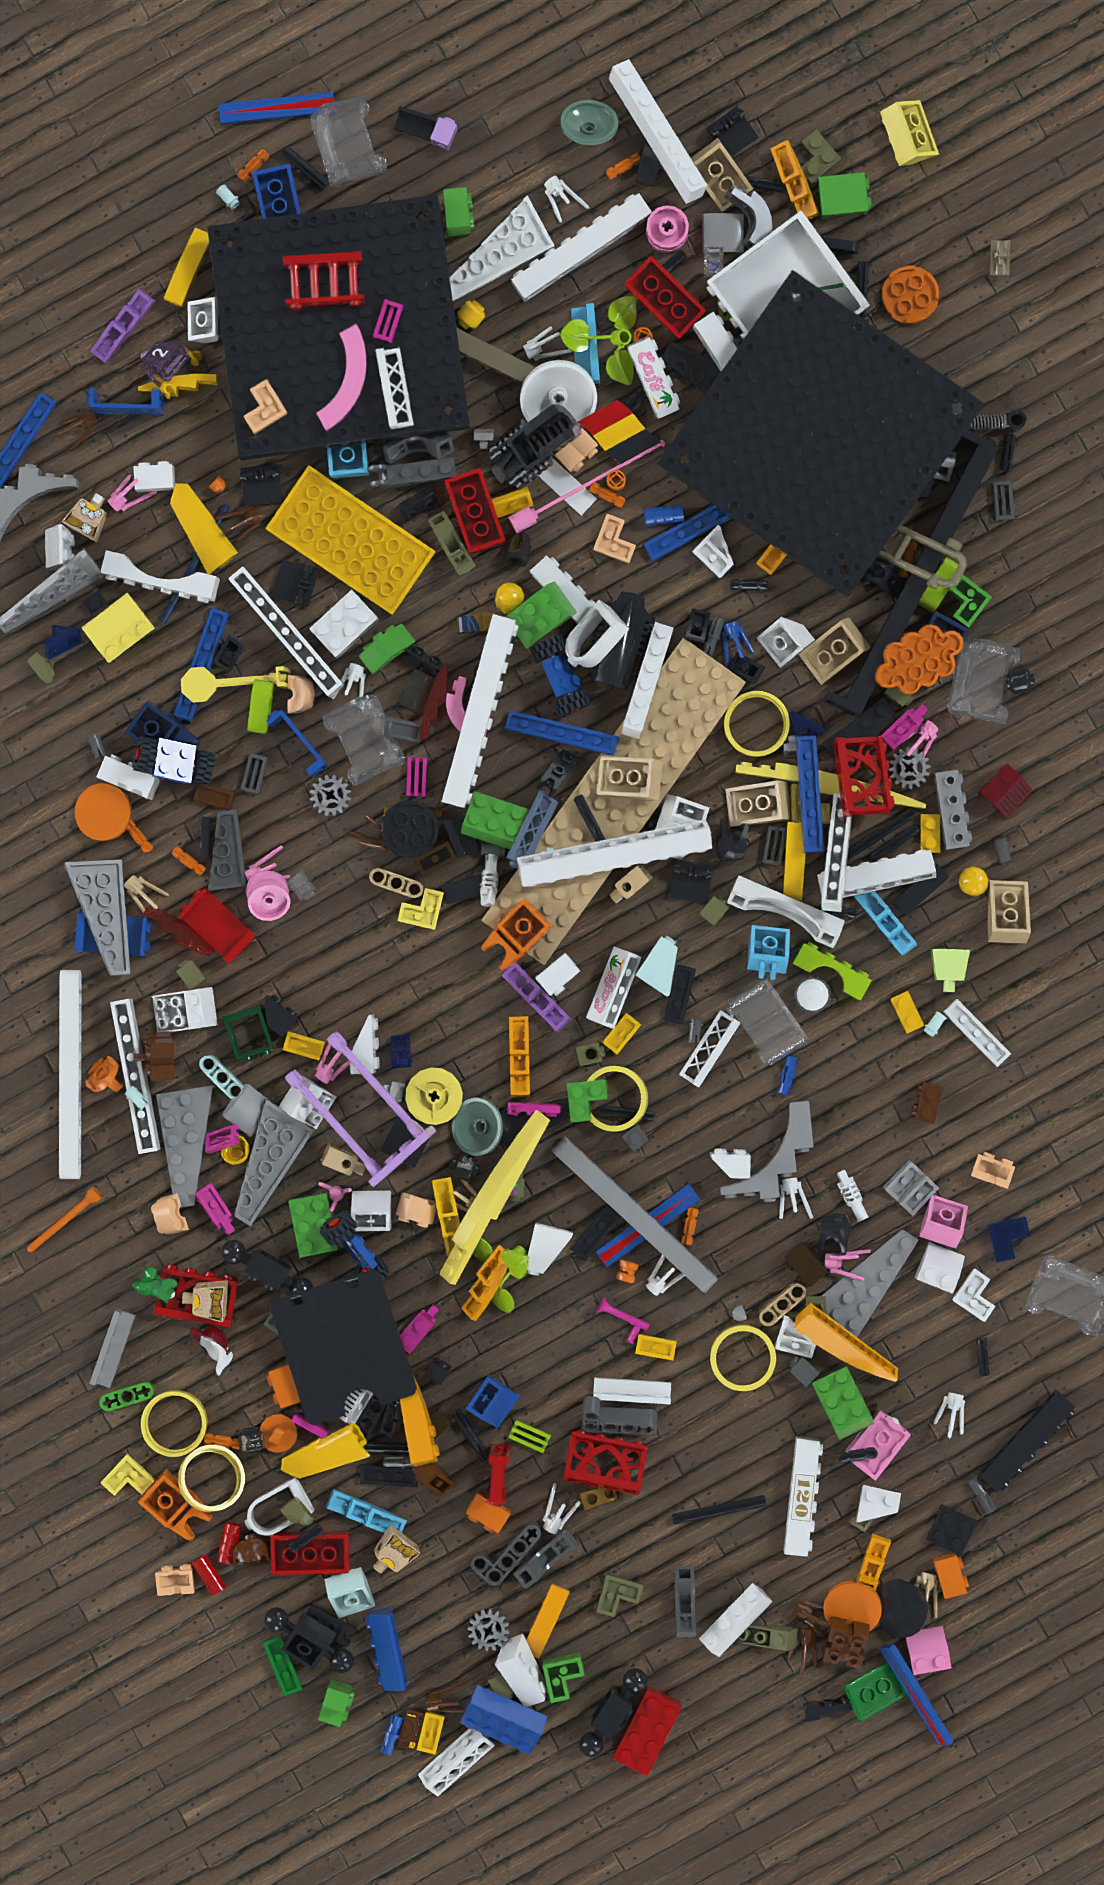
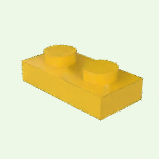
M528 487L491 499L498 518L518 512L527 506H534Z
M920 814V850L925 849L926 851L931 850L932 853H940V814Z
M908 991L890 999L906 1034L924 1026Z
M625 1013L602 1043L618 1054L641 1024Z
M288 1031L283 1050L320 1061L325 1042Z
M639 1334L635 1354L674 1360L677 1341Z
M426 1711L417 1750L436 1754L445 1715Z

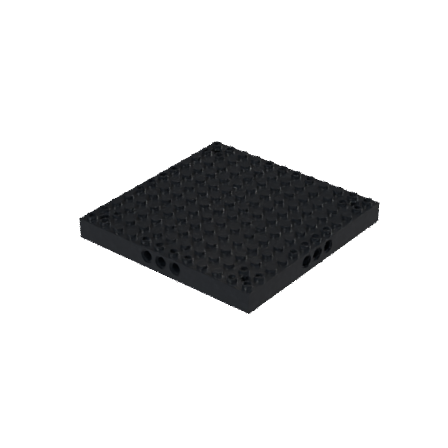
M438 194L207 226L238 456L241 461L470 429ZM421 214L426 217L423 222L419 220ZM232 241L233 245H231V248L228 249V242ZM361 252L363 264H358L357 284L358 295H364L365 303H361L360 306H349V304L302 306L300 310H291L290 307H287L285 299H292L291 275L288 268L285 269L283 265V256ZM339 265V268H337L339 296H349V267L347 265ZM319 266L318 269L319 297H331L330 273L327 266ZM303 267L298 270L300 298H311L310 270L308 267ZM384 299L404 306L392 343L373 338ZM390 305L387 306L379 334L381 335L390 311ZM396 307L394 309L392 319L386 334L387 337H389L390 331L398 308ZM357 324L366 351L367 367L364 385L351 410L338 424L326 431L317 412L325 408L339 392L345 378L347 366L346 350L339 333ZM384 348L385 351L400 348L414 426L390 429L376 349ZM397 354L385 356L386 363L394 367L398 361ZM393 372L389 378L390 382L397 386L401 381V376ZM267 379L288 414L257 432L261 436L255 441L251 438L255 434L244 416L260 406L250 389ZM397 390L393 396V401L401 405L405 397ZM446 406H450V409L453 408L450 414H446V411L443 412V410H446ZM400 410L396 416L397 423L408 422V414Z
M792 269L657 464L848 598L985 403ZM794 294H795L796 296H797V294H800V295H801V296H800V299H801L800 302H799L798 300H797V302H794V301H793V300H794V297H793ZM959 405L961 413L954 414L952 406L956 407ZM688 455L689 462L681 464L680 457ZM845 565L848 567L847 572L849 573L842 576L839 574L840 570L838 568L840 566L843 568Z

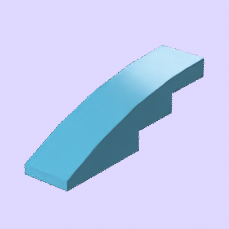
M875 891L854 895L858 903L901 956H904L917 945L916 941L905 930L904 926Z
M335 1489L332 1490L326 1504L327 1509L343 1514L347 1518L363 1523L365 1526L385 1533L390 1524L402 1533L407 1522L406 1519Z

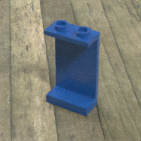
M90 388V393H87V405H90L95 414L164 415L165 396L160 389H152L151 405L100 403V394L95 388Z
M275 710L268 716L269 720L267 723L272 728L284 719L317 758V761L306 769L310 776L314 778L328 767V764L284 711Z
M78 912L75 951L100 953L85 914ZM126 916L129 955L146 956L147 952H150L151 943L148 941V933L152 931V922H149V918Z

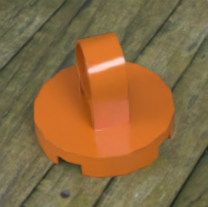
M107 1056L105 1060L103 1058L99 1059L88 1072L90 1077L89 1080H85L86 1086L93 1092H100L108 1086L117 1093L124 1086L115 1077L118 1072V1062L110 1056Z
M281 1413L271 1415L263 1421L260 1430L263 1432L265 1448L278 1453L289 1450L295 1444L298 1432L296 1424L291 1421L292 1418Z

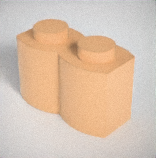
M583 428L580 429L581 435L555 454V457L570 473L573 471L578 472L584 466L583 461L587 457L591 459L598 452V444Z

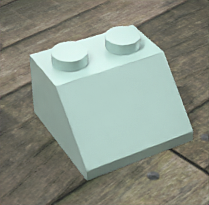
M361 1567L351 1569L349 1573L333 1575L330 1578L324 1579L328 1599L339 1618L375 1607L367 1578Z

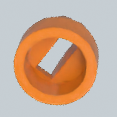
M218 476L209 488L214 492H222L225 489V482Z

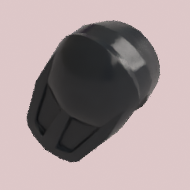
M720 818L716 841V853L720 861L733 862L744 859L749 824L742 823L740 825L742 830L740 838L733 840L730 836V830L725 831L724 818Z
M832 1213L823 1215L817 1250H825L826 1239L833 1238L836 1241V1245L841 1247V1255H846L851 1233V1222L847 1214Z

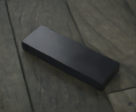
M937 863L934 864L936 878L914 882L893 901L905 916L949 878Z
M677 964L664 1016L665 1021L683 1024L696 972L695 968Z
M606 1204L570 1249L586 1261L622 1216Z
M361 1464L360 1484L418 1488V1482L414 1478L416 1474L412 1470L414 1467H404L402 1469V1467Z

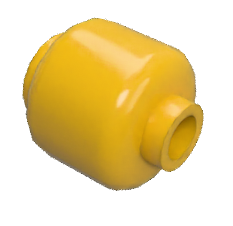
M475 300L472 302L466 301L457 312L458 323L466 330L468 328L476 329L485 318V308Z

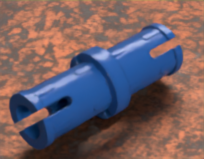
M786 1055L783 1072L780 1073L782 1077L778 1093L790 1095L792 1081L796 1076L794 1073L798 1061L797 1057Z
M397 1714L391 1715L388 1729L384 1732L385 1738L380 1752L392 1755L396 1739L400 1735L398 1733L404 1717Z

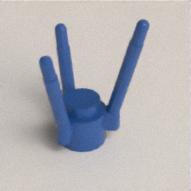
M737 621L725 624L723 626L724 631L721 632L724 643L725 668L729 665L728 638L735 641L741 658L744 655L738 639L740 636L750 653H754L743 632L742 626L739 627Z

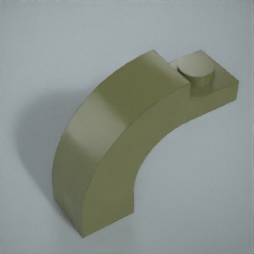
M445 511L427 520L459 576L468 573L476 567Z

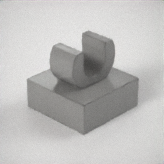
M475 429L474 440H480V449H488V440L494 439V429Z
M796 735L788 736V743L783 744L784 759L797 757Z
M392 1081L391 1086H383L396 1102L402 1103L407 1084Z

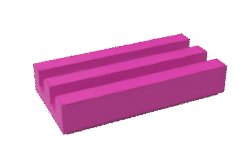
M384 299L373 338L392 343L404 307L402 304ZM390 305V311L381 335L379 334L387 306ZM396 307L398 308L390 331L389 337H387L386 334L392 319L394 309Z
M408 757L406 796L426 797L427 758ZM412 762H415L414 792H411ZM419 762H423L422 793H418Z
M233 1124L207 1133L205 1152L211 1154L239 1144V1140L236 1139V1137H239V1133L236 1132V1130H239V1126Z
M298 1412L294 1414L291 1420L321 1438L326 1437L329 1433V1429L320 1424L312 1425L308 1423L306 1417Z

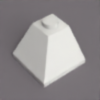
M780 617L757 637L758 641L780 668L815 640L804 625Z

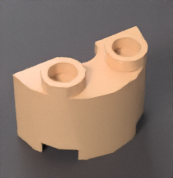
M288 675V689H291L293 692L292 698L288 700V713L298 714L311 709L315 697L313 682L304 676Z
M984 1152L983 1155L978 1154L971 1176L1008 1189L1015 1166H1012L1013 1162L1002 1158V1161L995 1160V1155Z
M402 1192L396 1215L399 1216L398 1220L408 1223L410 1220L417 1221L416 1225L428 1228V1224H433L437 1210L436 1201Z
M178 1193L160 1198L151 1207L157 1230L161 1234L165 1233L168 1235L189 1230L185 1217H182L179 1213L181 1203Z
M191 1564L180 1565V1568H173V1565L162 1566L161 1571L155 1573L157 1596L195 1593Z

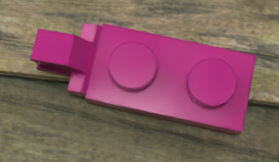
M922 704L916 711L913 708L907 710L881 735L883 741L894 751L924 721L922 716L928 709Z
M508 1102L507 1114L517 1116L523 1111L526 1112V1115H533L538 1110L541 1113H545V1116L556 1117L557 1113L560 1114L562 1112V1105Z
M211 1183L194 1194L218 1230L222 1228L227 1236L235 1231L230 1223L233 1221L232 1214Z
M434 1304L427 1312L424 1309L419 1312L400 1335L404 1349L409 1354L433 1327L436 1321L433 1316L439 1310Z

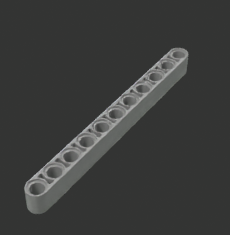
M563 1136L551 1149L562 1162L701 1291L706 1293L716 1283L718 1278L567 1137Z

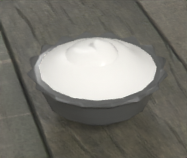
M818 976L803 978L801 982L797 983V987L794 990L796 1005L807 1013L812 1012L816 1014L818 1011H823L825 1007H828V1002L831 1000L829 985Z

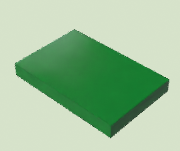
M887 1661L843 1685L855 1715L860 1722L907 1696L906 1691Z

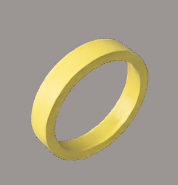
M751 691L737 697L728 707L724 718V731L727 740L735 750L750 757H762L775 752L786 740L790 727L789 715L784 704L774 695L763 691ZM759 697L771 701L777 706L783 717V732L780 739L775 745L764 751H749L742 748L735 742L730 732L729 721L734 708L740 702L749 698Z
M608 1066L597 1070L587 1081H594L600 1075L612 1071L627 1074L637 1083L640 1089V1108L634 1118L623 1125L609 1126L603 1124L592 1113L591 1122L606 1131H624L635 1126L644 1116L648 1106V1092L643 1080L634 1071L621 1066Z
M738 1324L728 1327L716 1337L711 1347L710 1362L715 1376L722 1384L733 1390L750 1391L762 1386L771 1377L776 1364V1352L770 1338L762 1330L752 1325ZM739 1331L757 1334L765 1341L770 1351V1365L766 1374L759 1381L750 1385H736L729 1382L721 1375L716 1363V1353L720 1343L728 1335Z
M169 1390L155 1396L145 1407L141 1418V1431L146 1443L155 1452L168 1457H179L192 1452L203 1440L208 1425L207 1414L202 1403L192 1394L181 1390ZM168 1396H181L189 1399L196 1405L201 1415L202 1427L198 1438L191 1445L183 1449L173 1450L159 1445L149 1431L148 1417L151 1409L159 1400Z
M205 1445L192 1451L183 1460L178 1473V1485L182 1496L192 1507L204 1512H217L232 1505L241 1495L245 1483V1473L239 1458L231 1450L219 1445ZM204 1452H214L224 1456L230 1461L236 1473V1487L233 1494L226 1502L218 1506H205L198 1503L189 1494L185 1485V1470L188 1463L196 1455Z

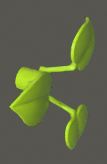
M626 296L616 299L608 308V318L615 323L614 327L618 329L614 330L611 335L588 336L589 326L581 319H574L568 322L561 330V338L565 346L574 352L587 350L589 345L588 339H610L611 343L618 346V348L614 351L615 355L607 359V374L614 381L631 385L634 375V364L629 352L621 349L631 341V333L628 329H631L636 322L637 310L636 298L634 296Z
M480 1238L473 1251V1255L485 1263L493 1250L488 1242ZM519 1245L512 1250L506 1249L503 1251L502 1260L506 1267L509 1268V1271L503 1277L496 1293L491 1299L498 1309L509 1314L514 1309V1300L507 1290L502 1289V1285L510 1274L517 1279L523 1278L529 1263V1256H527L526 1250Z

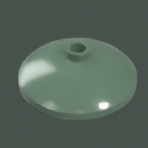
M582 100L572 103L561 115L560 123L563 133L572 141L582 145H598L607 142L616 134L618 129V117L615 111L608 105L595 100Z
M471 1098L464 1101L457 1114L453 1117L452 1133L458 1147L469 1155L481 1156L490 1153L495 1149L502 1137L503 1122L501 1114L497 1107L487 1099Z

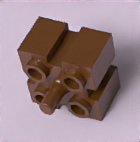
M170 1032L146 1033V1039H143V1050L145 1053L133 1054V1061H143L146 1075H150L151 1081L175 1080L174 1041L171 1038Z
M831 1616L828 1636H826L823 1646V1661L838 1664L839 1660L845 1661L847 1667L861 1669L864 1649L866 1650L870 1637L869 1624L854 1621L853 1625L847 1624V1619Z

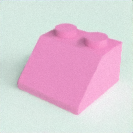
M932 1195L922 1221L919 1237L957 1248L964 1232L968 1206Z
M943 1626L925 1628L911 1637H906L913 1675L952 1668Z

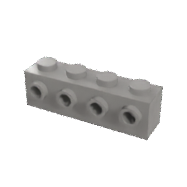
M958 770L935 773L933 776L944 848L949 850L970 846L969 842H972L971 831L967 830L966 824L969 823L968 812L964 811L966 795L965 792L962 793L961 785H963L962 773L959 774Z

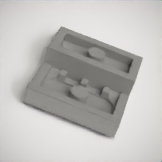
M702 214L703 253H744V245H742L744 241L743 214Z
M245 1084L235 1100L231 1099L222 1116L230 1123L238 1125L239 1130L248 1137H251L257 1131L266 1097L251 1085Z
M910 1160L883 1186L912 1216L939 1189Z

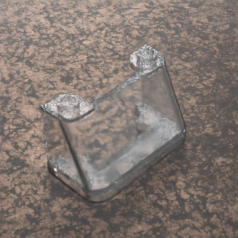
M364 96L323 104L311 116L312 127L330 184L334 188L380 175L387 171L385 158L380 154L375 155L364 121L370 111L369 104Z
M983 638L964 639L963 648L958 653L948 702V712L957 716L1005 724L1008 718V711L1006 706L1001 705L1006 675L1008 668L1018 664L1021 649Z
M371 694L358 697L321 716L326 730L332 733L337 732L352 765L348 769L347 777L353 786L362 784L405 763V758L397 739L383 736L387 717L376 696Z
M766 977L759 979L726 1002L728 1005L726 1008L727 1012L731 1017L736 1016L761 1052L759 1057L764 1065L767 1063L770 1066L809 1041L806 1033Z
M1046 1255L1039 1266L1024 1309L1030 1313L1037 1314L1042 1313L1045 1308L1078 1321L1079 1327L1084 1334L1097 1337L1104 1323V1276L1059 1258Z

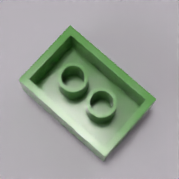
M554 581L546 584L505 618L516 620V625H519L516 635L526 649L538 644L574 616L577 611Z
M474 791L461 833L510 850L529 813V809Z
M324 1192L290 1199L289 1206L299 1257L338 1250V1243L336 1246H330L320 1234V1228L323 1226V1223L327 1222L328 1218L331 1219L333 1217V1213L330 1212L329 1193Z
M847 1366L812 1383L839 1440L874 1424L872 1416Z

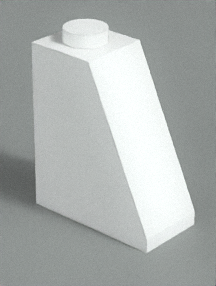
M535 1223L528 1252V1274L539 1276V1273L543 1274L572 1238L573 1232Z

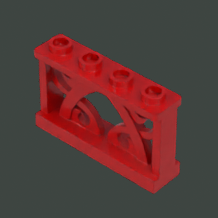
M882 736L836 738L833 748L843 817L881 813L889 814L894 807V797L890 793L892 781L891 778H888L889 761L885 759L887 747ZM859 746L858 752L846 749V747ZM865 746H872L876 751V755L871 756L869 754L870 750L863 755L862 749ZM855 760L857 761L854 768L849 767L848 762L854 764ZM861 763L868 767L875 775L873 782L866 790L859 781L850 779V775L858 770ZM852 786H857L861 793L859 794L858 789L856 792L852 791ZM879 794L882 796L883 802L881 805H874L870 802L868 796L874 801H878L876 795ZM862 800H864L867 805L861 807H854V804L859 803Z
M167 1264V1267L161 1269L160 1278L168 1279L172 1275L179 1278L176 1287L178 1289L174 1291L175 1296L167 1302L166 1306L162 1305L161 1299H156L154 1314L224 1327L232 1325L239 1280L235 1279V1276L224 1274V1277H220L211 1271H205V1274L197 1273V1269L194 1268L180 1270L178 1269L179 1266ZM185 1277L193 1278L185 1283ZM228 1281L230 1294L227 1297V1302L229 1301L227 1317H225L223 1322L193 1315L192 1304H186L184 1308H180L179 1303L182 1301L177 1299H182V1293L197 1283Z
M576 1430V1432L571 1434L563 1481L639 1495L648 1446L639 1441L630 1443L625 1442L623 1438L615 1437L614 1439H609L603 1434H595L594 1436L588 1435L586 1431ZM579 1442H584L588 1445L587 1449L581 1447L582 1453L585 1454L584 1457L576 1452L575 1446ZM608 1451L614 1456L620 1466L611 1468L606 1476H601L598 1465L591 1460L595 1456ZM628 1452H635L639 1456V1461L636 1464L627 1465V1463L633 1460V1458L627 1456ZM572 1456L580 1460L576 1470H570ZM587 1464L594 1467V1473L590 1474L587 1472V1470L591 1468L589 1466H586ZM638 1468L636 1482H631L629 1470ZM622 1470V1472L617 1473L620 1475L618 1479L613 1477V1472Z
M491 1445L489 1463L493 1464L491 1486H488L486 1502L490 1503V1506L500 1507L501 1504L506 1502L507 1487H504L505 1465H509L511 1445Z

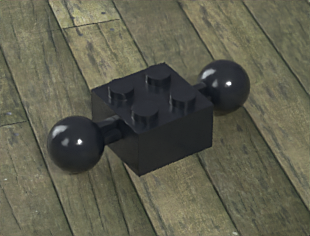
M230 1240L222 1247V1257L227 1263H242L247 1267L244 1272L247 1273V1277L255 1282L257 1280L264 1282L263 1286L271 1291L279 1290L284 1286L289 1289L290 1294L313 1288L312 1282L305 1277L294 1279L288 1276L293 1266L260 1248L252 1256L246 1252L244 1244L238 1240ZM302 1296L294 1299L303 1302Z
M280 1607L271 1608L266 1612L264 1624L268 1630L272 1632L285 1631L289 1634L280 1649L281 1651L312 1670L323 1656L329 1659L331 1668L337 1673H346L353 1667L354 1657L349 1650L345 1648L334 1650L330 1647L336 1633L328 1627L320 1624L305 1613L294 1625L289 1621L287 1612Z
M638 1668L628 1670L623 1677V1689L620 1690L612 1685L591 1716V1726L595 1730L585 1733L580 1738L579 1748L585 1756H598L604 1747L602 1738L606 1735L611 1739L613 1734L617 1735L622 1728V1721L624 1718L628 1719L633 1712L631 1696L633 1693L642 1692L647 1686L648 1680L644 1671Z

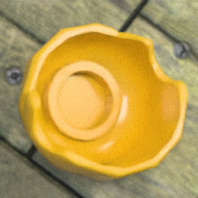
M507 582L497 589L495 604L498 610L505 614H510L524 602L522 588L515 583Z
M971 866L961 872L958 883L964 893L978 896L984 894L987 890L989 879L984 870Z
M240 1135L236 1137L239 1140V1144L221 1150V1156L225 1162L231 1165L242 1164L250 1154L248 1142Z

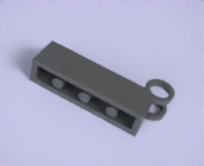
M454 457L391 466L373 465L367 467L368 472H378L379 480L369 483L370 487H380L381 490L444 482L446 479L457 476Z

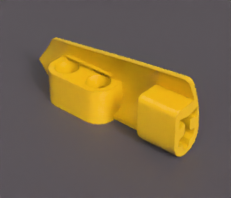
M175 483L170 504L207 574L210 575L217 568H222L234 559L238 552L188 484Z
M352 1423L324 1438L320 1437L282 1458L281 1471L300 1479L367 1458L370 1454L363 1448L367 1441L360 1428L355 1423Z

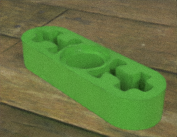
M145 1381L106 1393L100 1399V1407L105 1411H112L150 1399L155 1392V1388L152 1383ZM143 1386L150 1388L148 1396L145 1393H141L138 1395L139 1399H136V1392L141 1391ZM124 1391L132 1393L131 1401L126 1402L122 1399ZM118 1393L120 1405H118V1401L113 1402L111 1407L108 1404H104V1401L107 1400L106 1397L112 1400L117 1397L115 1394Z

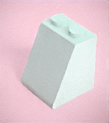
M661 936L635 975L668 997L671 990L678 947L675 946L676 941L666 936L663 938Z

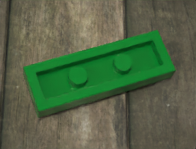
M280 1634L263 1641V1645L285 1697L302 1690L303 1687L291 1657L280 1650L284 1644Z

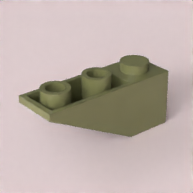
M751 1624L735 1640V1643L789 1651L797 1648L798 1628L781 1625Z

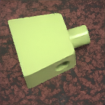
M931 949L935 980H944L943 992H955V980L964 981L970 950Z

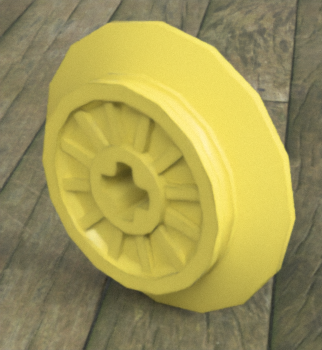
M427 1068L419 1071L411 1078L406 1088L405 1100L409 1111L417 1120L425 1124L438 1125L448 1122L457 1114L462 1105L463 1092L459 1081L452 1073L442 1068ZM437 1091V1095L440 1096L439 1099L431 1101L432 1097L429 1096V1093Z

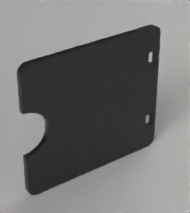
M377 1270L365 1271L277 1298L271 1302L270 1309L308 1423L316 1425L345 1416L346 1399L355 1390L364 1389L374 1393L380 1400L381 1405L412 1396L416 1392L417 1386L381 1275ZM358 1279L359 1286L349 1288L347 1282ZM302 1296L303 1303L293 1306L291 1300Z

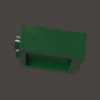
M261 1004L223 1016L236 1060L241 1059L243 1063L253 1060V1055L260 1053L262 1057L272 1053L271 1049H274L275 1046ZM258 1014L268 1046L242 1054L232 1022Z

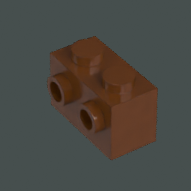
M921 1082V1085H918L916 1090V1096H918L917 1104H913L911 1115H914V1120L931 1124L935 1123L943 1086L927 1082Z
M436 1462L415 1466L412 1469L416 1474L414 1478L420 1485L424 1484L429 1491H433L439 1496H442L455 1484L444 1468Z

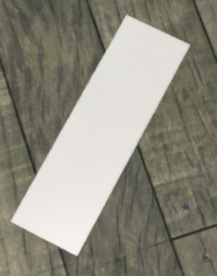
M552 457L553 465L538 475L560 497L581 486ZM584 488L564 500L582 516L597 498Z

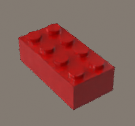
M652 256L623 284L677 339H680L706 311Z
M481 468L444 480L469 555L472 556L506 544Z
M349 1530L324 1531L322 1535L316 1536L313 1541L304 1547H300L295 1553L290 1550L289 1543L297 1540L299 1536L307 1531L277 1532L270 1536L271 1575L349 1573L350 1571Z
M647 1685L612 1753L613 1760L648 1776L682 1708L681 1702Z

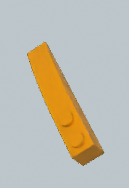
M812 1303L807 1305L795 1317L794 1328L800 1334L808 1337L813 1344L820 1346L838 1359L865 1372L894 1382L898 1380V1368Z
M415 1380L416 1392L412 1396L400 1399L410 1461L412 1465L420 1466L438 1462L439 1448L434 1441V1437H436L435 1427L431 1424L426 1403Z

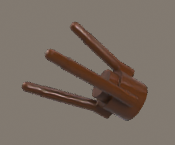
M91 410L84 411L79 415L59 422L61 426L78 420L56 432L55 436H59L80 424L83 429L88 428L71 446L70 451H73L96 429L94 425L98 422Z
M250 506L243 510L215 516L214 519H224L247 513L244 520L229 527L231 531L246 523L252 525L235 539L238 542L253 529L261 526L260 522L264 521V516L259 507L252 508Z
M365 814L364 818L381 831V825ZM349 831L350 835L371 842L359 841V845L390 853V850L383 842L381 834L375 840Z
M806 1599L804 1602L799 1601L793 1615L797 1616L796 1619L814 1629L816 1633L825 1637V1634L808 1621L810 1618L827 1627V1623L811 1615L813 1609L810 1608L811 1606L823 1609L824 1605L810 1602Z
M799 1627L797 1634L799 1644L803 1645L801 1675H804L807 1645H810V1642L813 1666L817 1668L816 1634H813L814 1629ZM794 1649L789 1650L787 1660H790Z
M468 1679L438 1691H432L431 1696H426L427 1711H434V1713H464L465 1709L443 1708L457 1706L459 1702H443L442 1696L438 1695L467 1683Z

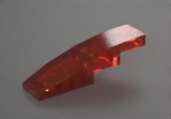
M444 663L428 696L422 720L421 741H429L430 722H438L439 703H446L448 663Z
M151 905L146 907L144 915L161 921L159 929L176 935L174 943L209 957L215 953V949L186 923L159 908L154 909Z

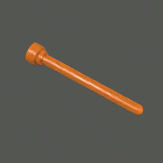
M95 1187L90 1188L85 1195L86 1198L28 1245L27 1251L33 1252L90 1203H98L103 1198L101 1193Z

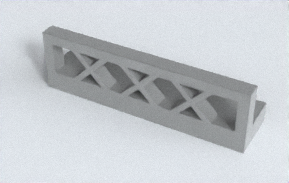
M119 1308L114 1311L89 1384L94 1386L100 1384L111 1388L136 1314Z

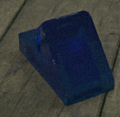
M52 625V638L44 641L45 656L51 659L80 645L81 630L74 627Z
M791 711L789 715L796 737L801 736L805 728L808 729V734L816 736V738L818 735L823 736L826 730L825 727L794 711Z
M410 1034L391 1036L392 1069L411 1067Z

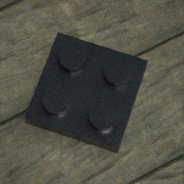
M941 1504L926 1540L962 1556L978 1521Z

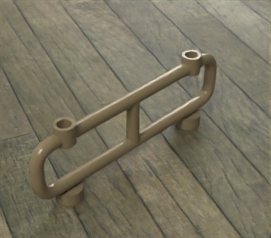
M902 525L898 526L896 532L904 535L894 555L881 551L877 556L928 580L926 584L934 589H937L938 585L945 588L956 585L967 566L965 556L959 552L963 545L958 541L949 538L947 543L943 545ZM910 540L918 541L957 559L959 565L953 577L949 580H944L936 574L929 573L901 560L900 558Z

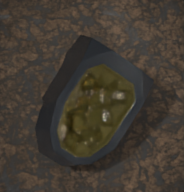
M520 532L515 534L507 547L506 559L514 566L525 567L529 561L531 538L527 533Z

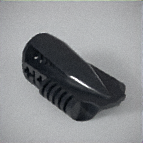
M560 404L549 406L528 423L521 419L518 424L513 425V428L508 429V432L503 433L497 440L490 443V458L492 461L490 467L494 476L502 485L509 483L517 486L519 489L524 488L532 479L537 478V475L542 474L543 471H546L548 467L553 465L551 457L581 435L580 427L572 414Z
M621 592L617 600L607 605L629 627V630L603 660L596 666H593L589 681L598 684L603 683L627 691L636 656L645 657V653L639 652L638 649L647 650V647L640 645V643L649 644V640L641 637H651V633L643 630H653L652 626L645 623L654 624L656 618L650 616L645 609L644 597L631 592ZM605 620L599 623L604 625V627L597 626L595 630L603 633L594 632V637L600 639L609 629L610 625ZM592 639L591 643L596 644L598 640Z

